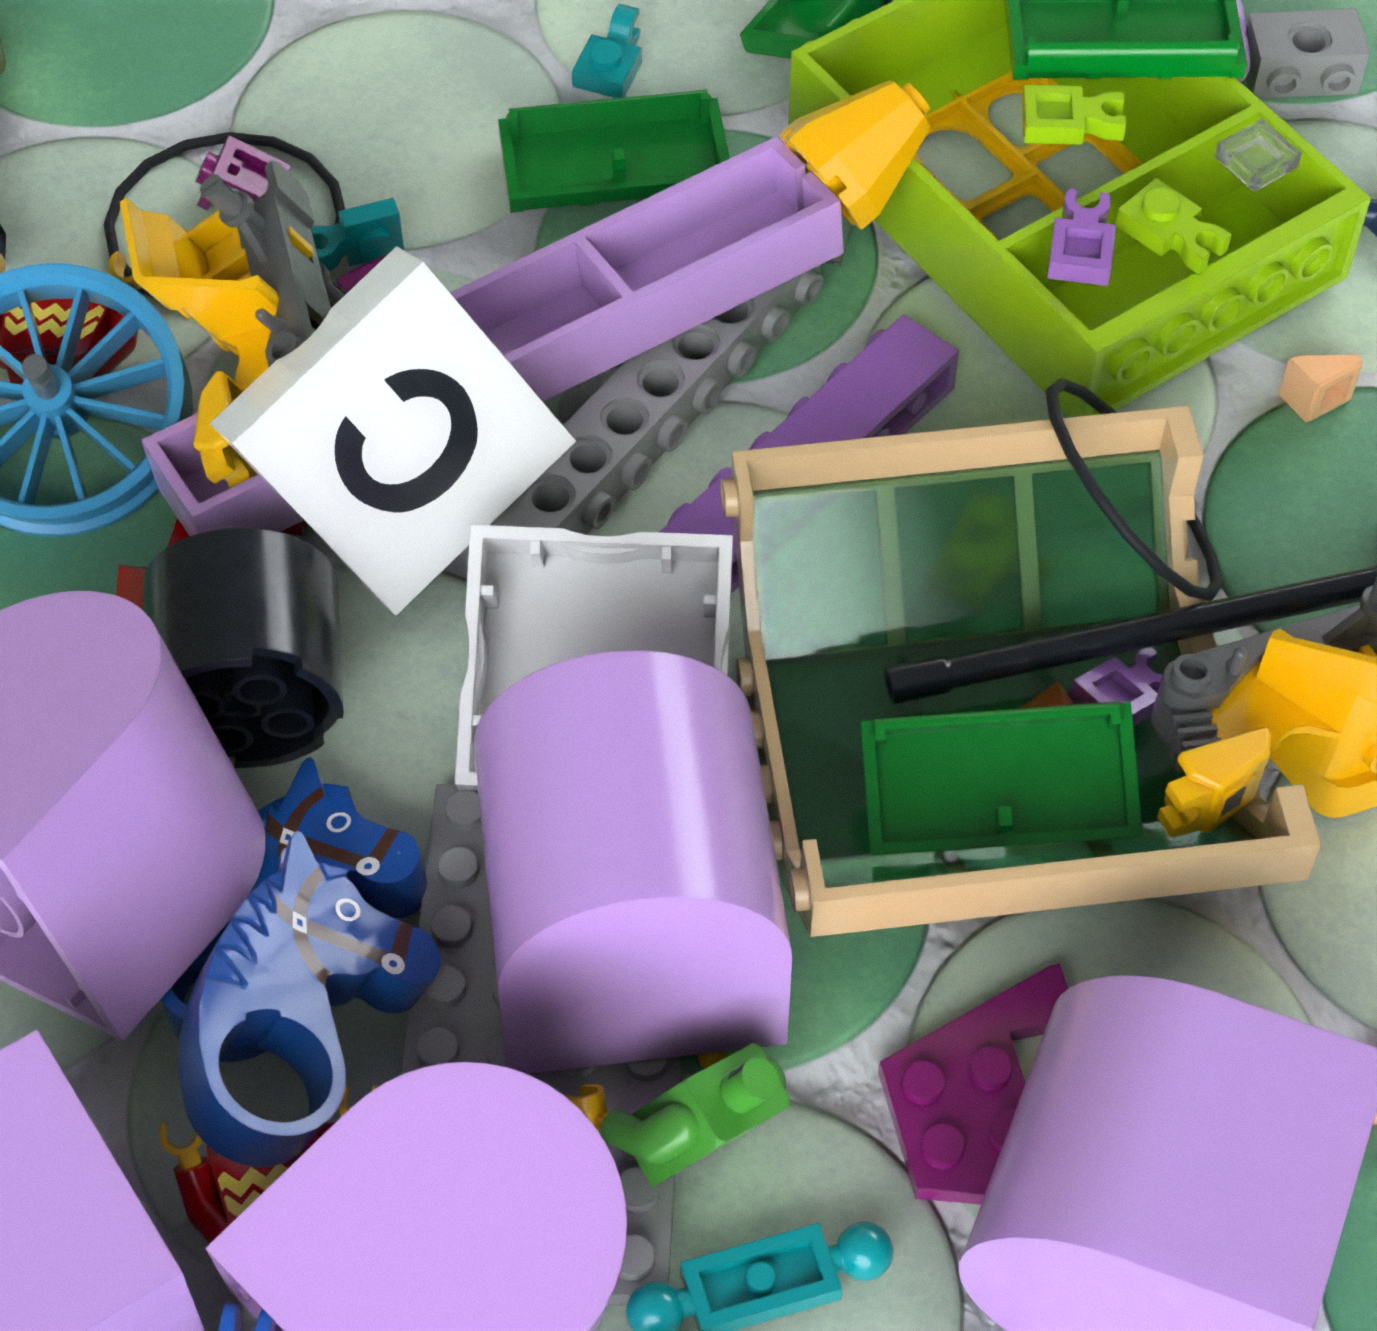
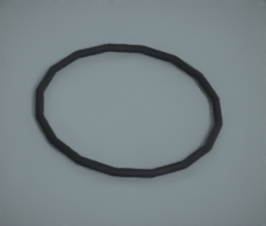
M226 132L183 140L145 159L116 188L103 224L109 257L116 251H119L114 225L120 211L119 202L124 199L129 190L151 168L187 150L224 144L229 135L249 145L273 147L306 162L329 186L336 212L334 224L340 223L338 211L345 210L339 182L312 153L273 136ZM127 263L124 269V277L133 274L132 269ZM143 288L137 290L147 296L154 298Z
M1063 378L1058 379L1046 389L1048 416L1065 456L1091 498L1122 538L1158 575L1189 597L1212 601L1222 587V579L1217 556L1197 515L1195 514V520H1187V523L1206 560L1210 580L1207 588L1191 584L1168 567L1131 529L1103 493L1074 446L1060 414L1058 394L1065 391L1078 396L1100 414L1116 413V411L1086 387Z

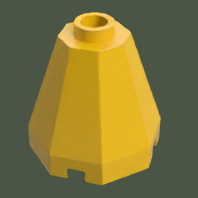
M888 80L799 117L778 135L783 143L805 164L806 169L809 172L812 171L840 200L841 215L851 225H856L858 229L862 230L880 215L931 129L924 116L931 109L922 95L910 83H906L900 88L895 82Z

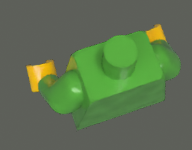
M752 1043L743 1049L696 1055L699 1065L705 1068L704 1070L675 1085L632 1114L618 1108L608 1113L604 1087L598 1084L580 1086V1096L564 1094V1096L583 1112L597 1131L601 1133V1137L606 1143L635 1157L650 1186L654 1187L748 1134L791 1106L790 1097L785 1090L786 1077L783 1069L775 1060L766 1057L759 1045Z

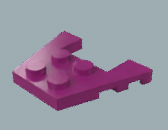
M1060 964L1046 967L880 1061L879 1078L915 1199L981 1205L1026 1083L1012 1041L1044 1034L1056 1000L1068 989Z

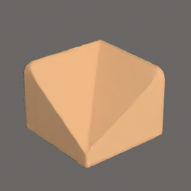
M1358 354L1294 356L1287 361L1278 395L1305 423L1311 422L1352 399L1363 359Z

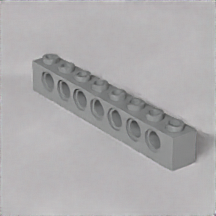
M821 265L625 361L563 425L576 442L490 526L564 528L585 535L593 528H601L610 518L615 504L629 489L636 490L644 483L651 466L665 451L671 452L678 447L689 425L701 413L708 414L715 407L722 390L736 376L740 378L749 371L756 354L769 340L776 341L782 336L790 318L802 305L809 306L813 303L820 293L824 281L823 275L820 274Z

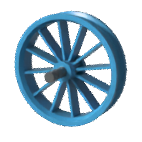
M46 263L24 266L0 274V315L22 306L35 354L27 356L21 364L0 345V359L24 380L22 385L0 381V398L15 400V402L0 406V426L18 421L0 439V467L36 431L37 433L18 501L0 497V526L26 535L62 537L94 532L113 525L143 507L159 492L146 455L136 466L89 425L87 421L89 416L161 431L192 416L193 396L191 382L175 338L166 321L142 294L125 282L102 271L79 265ZM48 299H74L56 364H48L31 303ZM89 302L103 305L124 315L125 317L71 369ZM140 328L149 336L162 358L90 379ZM167 377L168 391L165 414L93 400V398ZM79 431L83 432L128 473L111 487L90 497H87L70 439L71 436ZM52 438L61 439L78 501L56 505H34Z

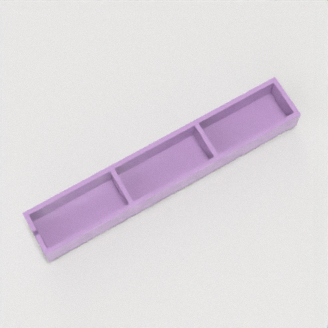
M776 136L453 290L450 294L542 402L843 254L841 202L812 171L806 174L805 164ZM198 413L141 440L158 489L189 536L228 528H255L281 532L304 520L259 475L230 489L225 478L216 484L207 478L201 454L193 445Z

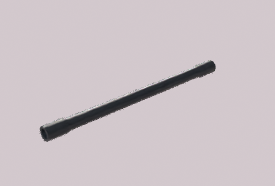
M1377 566L949 657L938 655L884 667L886 691L891 704L896 705L947 694L959 687L1360 602L1365 589L1374 585L1377 577Z

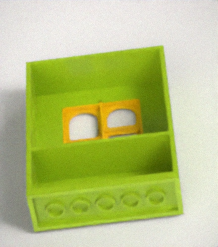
M893 0L891 3L860 18L853 19L846 25L816 40L806 42L791 53L788 125L799 117L888 80L895 82L900 88L906 83H910L922 95L931 109L924 115L931 127L927 135L940 130H956L967 133L980 142L1011 172L1013 177L1010 180L972 200L963 201L948 190L922 164L916 152L880 215L874 221L1045 393L1049 386L1058 379L1063 378L1086 387L1112 409L1117 410L1348 278L1371 197L1236 78L1172 77V79H1157V77L1100 79L1028 78V80H1013L1004 0ZM1024 84L1083 86V97H1094L1105 92H1124L1125 101L1122 116H1126L1127 123L1124 140H1104L1092 134H1084L1083 142L1092 144L1123 175L1076 199L1077 203L1085 208H1093L1098 205L1101 192L1108 193L1111 198V204L1106 224L1115 225L1118 208L1157 178L1203 208L1201 222L1218 225L1232 234L1228 251L1220 257L1212 250L1205 248L1210 252L1207 269L1198 275L1183 263L1179 253L1172 248L1161 257L1116 227L1108 286L1047 279L1055 217L1062 218L1066 194L1039 170L1037 164L1072 145L1028 144L1016 146L1012 144L990 121L988 111L991 104L1006 95L1023 94ZM1025 196L1038 198L1052 212L1001 240L982 222L988 215ZM1065 391L1058 394L1059 406L1069 417L1100 414L1078 396Z

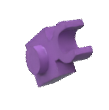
M1070 188L1065 195L1062 218L1055 217L1047 279L1108 286L1116 225L1106 224L1111 204L1110 195L1101 192L1098 205L1093 208H1085L1076 201L1077 189Z
M1153 648L1140 650L1136 654L1130 668L1115 656L1074 679L1068 695L1075 704L1116 701L1131 702L1134 727L1151 717L1163 674L1155 673L1150 669L1158 652Z

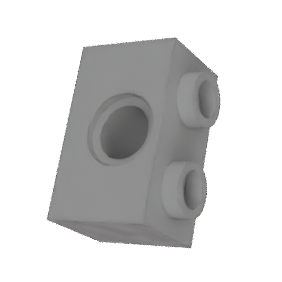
M1356 8L1249 13L1246 36L1250 52V71L1246 79L1249 90L1256 97L1266 99L1359 94L1370 53Z

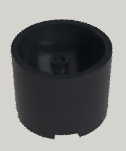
M228 528L203 532L182 539L167 547L152 560L143 579V611L156 626L227 756L234 757L235 768L278 765L306 756L324 745V733L335 724L337 719H343L344 714L338 577L329 559L314 546L288 534L265 529Z

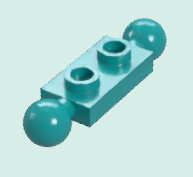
M857 1222L848 1226L840 1234L836 1244L827 1246L819 1223L686 1260L680 1262V1275L684 1288L676 1290L669 1284L659 1281L640 1285L628 1299L626 1306L627 1321L633 1331H678L683 1320L694 1316L698 1331H735L841 1300L842 1286L838 1274L846 1273L851 1278L860 1281H870L882 1276L892 1263L894 1254L893 1244L890 1236L882 1227L871 1222Z

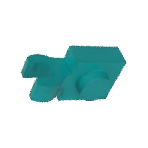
M619 3L612 15L607 38L594 34L590 35L572 70L573 87L613 98H623L626 96L642 64V47L635 46L640 36V28L634 27L635 21L640 14L639 8Z
M394 197L338 211L340 223L330 226H313L311 230L319 263H322L329 271L335 269L344 256H346L349 266L373 261L383 255L387 256L396 246L404 250L400 213Z

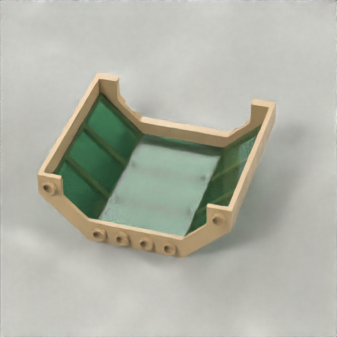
M1179 406L1063 418L1079 455L1103 493L1131 529L1168 567L1191 584L1199 586L1198 560L1196 558H1188L1186 521L1195 520L1194 493L1204 454L1190 407ZM1050 420L732 452L731 478L721 479L720 486L724 517H733L739 578L745 657L736 659L737 681L744 695H751L754 710L751 711L757 749H761L763 765H760L766 803L770 804L773 821H770L776 860H780L784 886L791 898L793 910L798 912L810 937L1308 880L1321 847V842L1303 784L1276 787L1270 805L1261 798L1259 789H1257L1252 801L1209 833L1195 831L1175 837L1168 835L1157 815L1159 809L1166 806L1164 798L1167 784L1186 776V773L1184 771L1175 772L1174 765L1176 759H1171L1169 756L1171 745L1166 746L1164 740L1157 735L1151 722V717L1133 727L1142 838L870 857L861 721L877 718L1017 709L1057 681L1068 694L1074 679L1115 656L1130 668L1136 654L1142 649L959 687L947 694L896 705L891 704L886 691L884 667L938 655L945 657L1203 603L1204 600L1185 595L1158 575L1122 538L1091 498L1065 456ZM1212 633L1146 647L1153 648L1158 652L1150 669L1155 673L1163 674L1167 665L1179 656L1198 653L1217 647Z

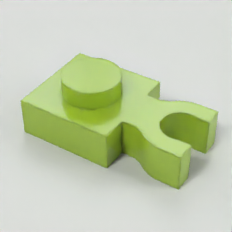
M1024 84L1022 96L1024 143L1083 145L1084 134H1092L1104 140L1123 141L1127 124L1126 116H1122L1125 101L1124 92H1105L1094 97H1083V86Z
M1157 178L1118 208L1115 222L1116 227L1161 257L1172 248L1179 253L1183 263L1198 275L1207 269L1210 252L1205 248L1212 250L1221 257L1228 251L1232 235L1218 225L1201 222L1203 208Z

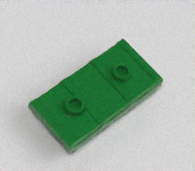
M769 0L740 33L741 41L745 51L749 53L791 59L793 50L801 47L808 41L816 40L846 25L853 19L860 18L878 9L885 0Z
M1004 0L1013 80H1028V78L1100 79L1157 77V79H1172V77L1244 78L1247 59L1236 0Z
M707 89L509 108L506 118L498 119L510 213L524 212V210L571 205L586 206L601 202L648 198L730 159L718 98H711Z
M1116 701L877 718L861 721L870 857L1143 837L1131 702Z

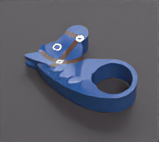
M311 757L306 758L301 763L286 796L258 810L265 831V854L259 876L252 891L275 873L280 854L287 847L294 832L300 831L304 835L316 861L347 869V879L355 885L362 898L373 908L395 919L410 916L421 908L422 897L427 887V878L415 839L406 832L379 825L362 817L356 811L349 787L321 783L315 761ZM229 922L160 999L178 1040L187 1007L184 1004L186 994L193 982L198 978L201 969ZM252 1042V1048L231 1049L229 1045L226 1051L219 1055V1062L247 1060L267 1051L259 1049L258 1044Z
M300 831L294 832L287 847L280 854L275 873L265 879L248 895L213 948L191 992L179 1037L178 1076L185 1110L192 1127L198 1136L219 1155L233 1162L253 1167L280 1165L302 1154L341 1104L346 1088V1067L330 1006L344 1005L354 998H359L381 1012H405L411 1009L436 977L440 967L441 954L428 933L419 927L395 919L370 906L362 898L355 885L347 879V869L316 861L304 835ZM252 1042L258 1044L259 1049L271 1052L282 1058L297 1072L303 1081L309 1100L308 1117L292 1122H274L259 1118L245 1110L233 1099L223 1083L219 1068V1055L225 1052L229 1045L231 1049L252 1048Z

